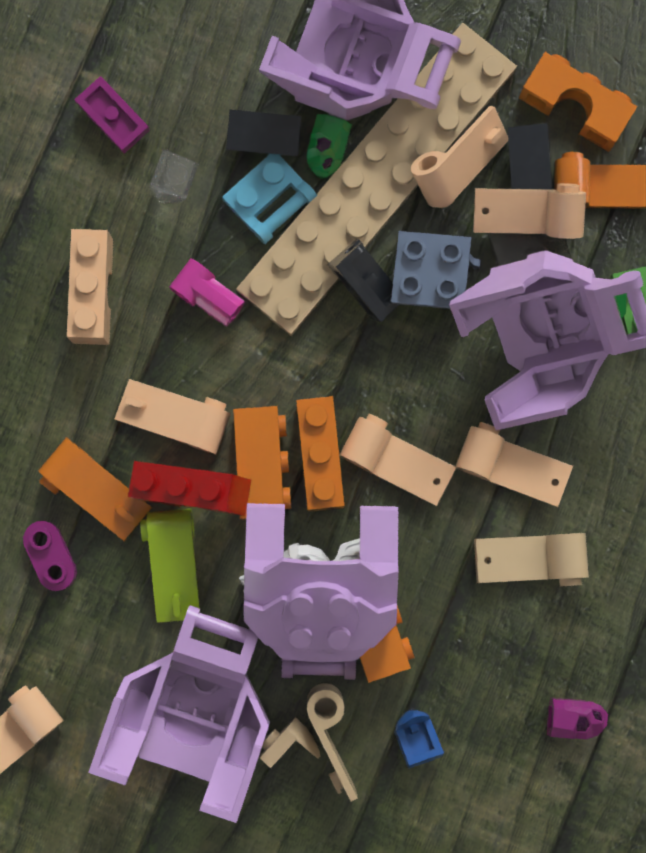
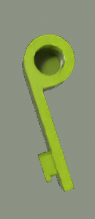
M192 509L147 512V519L141 520L140 528L142 542L148 541L156 621L157 623L184 621L190 605L200 609L194 552L195 529Z

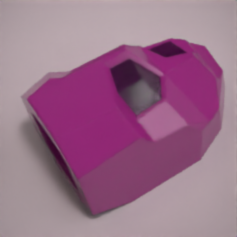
M550 698L547 735L550 737L590 739L598 736L607 726L608 713L599 704L591 701L565 698Z

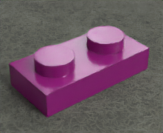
M101 76L74 99L76 104L123 154L150 131L149 126Z

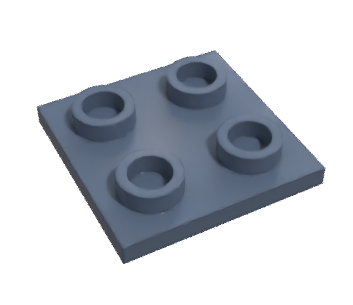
M399 231L391 303L451 309L449 306L450 301L467 290L468 266H472L473 269L480 268L481 260L474 258L470 254L471 237Z

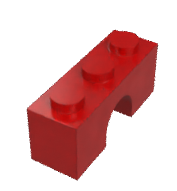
M134 461L128 497L152 503L179 507L187 506L213 512L246 516L251 479L228 473Z

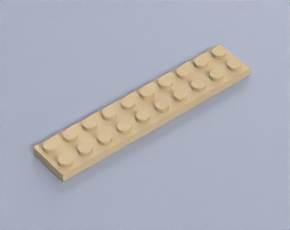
M464 23L452 34L457 36L461 43L458 52L453 53L438 93L440 101L437 108L429 109L413 100L398 98L320 189L317 196L309 202L236 288L240 295L290 336L296 332L339 281L327 264L356 239H359L366 248L418 187L410 170L412 163L419 156L427 152L440 151L446 153L516 71L517 65ZM438 52L418 74L414 85L425 88Z

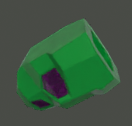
M317 114L307 150V162L311 171L318 178L324 179L335 173L343 161L352 124L342 118L327 114Z

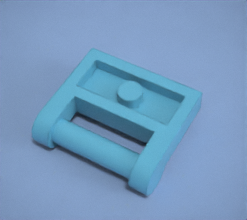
M269 154L223 195L222 199L263 244H266L273 238L272 233L306 202L309 204L317 194L280 155ZM289 187H292L296 193L261 223L256 217Z

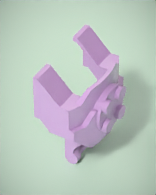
M315 0L296 52L279 41V38L272 36L259 72L294 95L295 101L328 112L329 115L346 121L390 104L392 98L410 99L423 107L436 109L440 101V96L438 95L451 57L453 53L458 52L461 40L450 33L421 23H414L404 0ZM429 43L438 46L439 51L425 88L414 84Z
M545 250L527 255L525 260L491 268L489 276L450 301L449 306L461 337L468 336L469 332L490 318H493L507 363L520 371L485 396V403L495 430L567 415V409L586 397L599 368L608 354L617 355L646 348V303L641 290L644 283L639 271H629L614 279L596 278L592 269L573 262V259ZM627 294L638 329L636 333L626 334L616 303V295Z
M247 503L244 622L264 645L270 646L282 658V678H293V675L344 676V679L355 680L356 660L367 650L374 648L396 625L399 573L398 507L360 506V559L313 561L283 557L285 504Z
M190 605L173 653L123 678L116 697L113 699L88 773L126 785L136 759L139 756L141 759L209 781L199 811L237 823L270 724L247 675L258 637L250 628L247 629L200 613L201 609ZM196 627L244 643L241 654L192 639L191 636L194 628Z

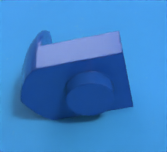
M418 710L405 712L396 723L394 733L408 769L443 757L444 752L430 716Z

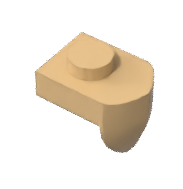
M295 717L280 733L274 729L264 739L262 745L264 751L261 753L260 759L271 768L295 741L299 742L316 758L320 757V752L309 730Z

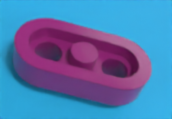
M37 521L32 523L25 530L23 543L41 584L52 591H62L69 588L76 579L77 569L60 530L50 522ZM41 532L47 535V542L43 546L37 545L35 541L37 534ZM56 565L62 569V576L57 580L53 579L50 575L51 568Z

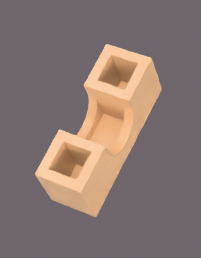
M71 229L67 338L73 344L109 345L111 309L108 306L107 286L109 274L112 275L113 238L108 230Z

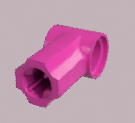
M190 258L169 288L181 299L192 306L197 305L207 312L208 315L227 327L239 314L245 304L244 300L215 280L216 277L207 268Z

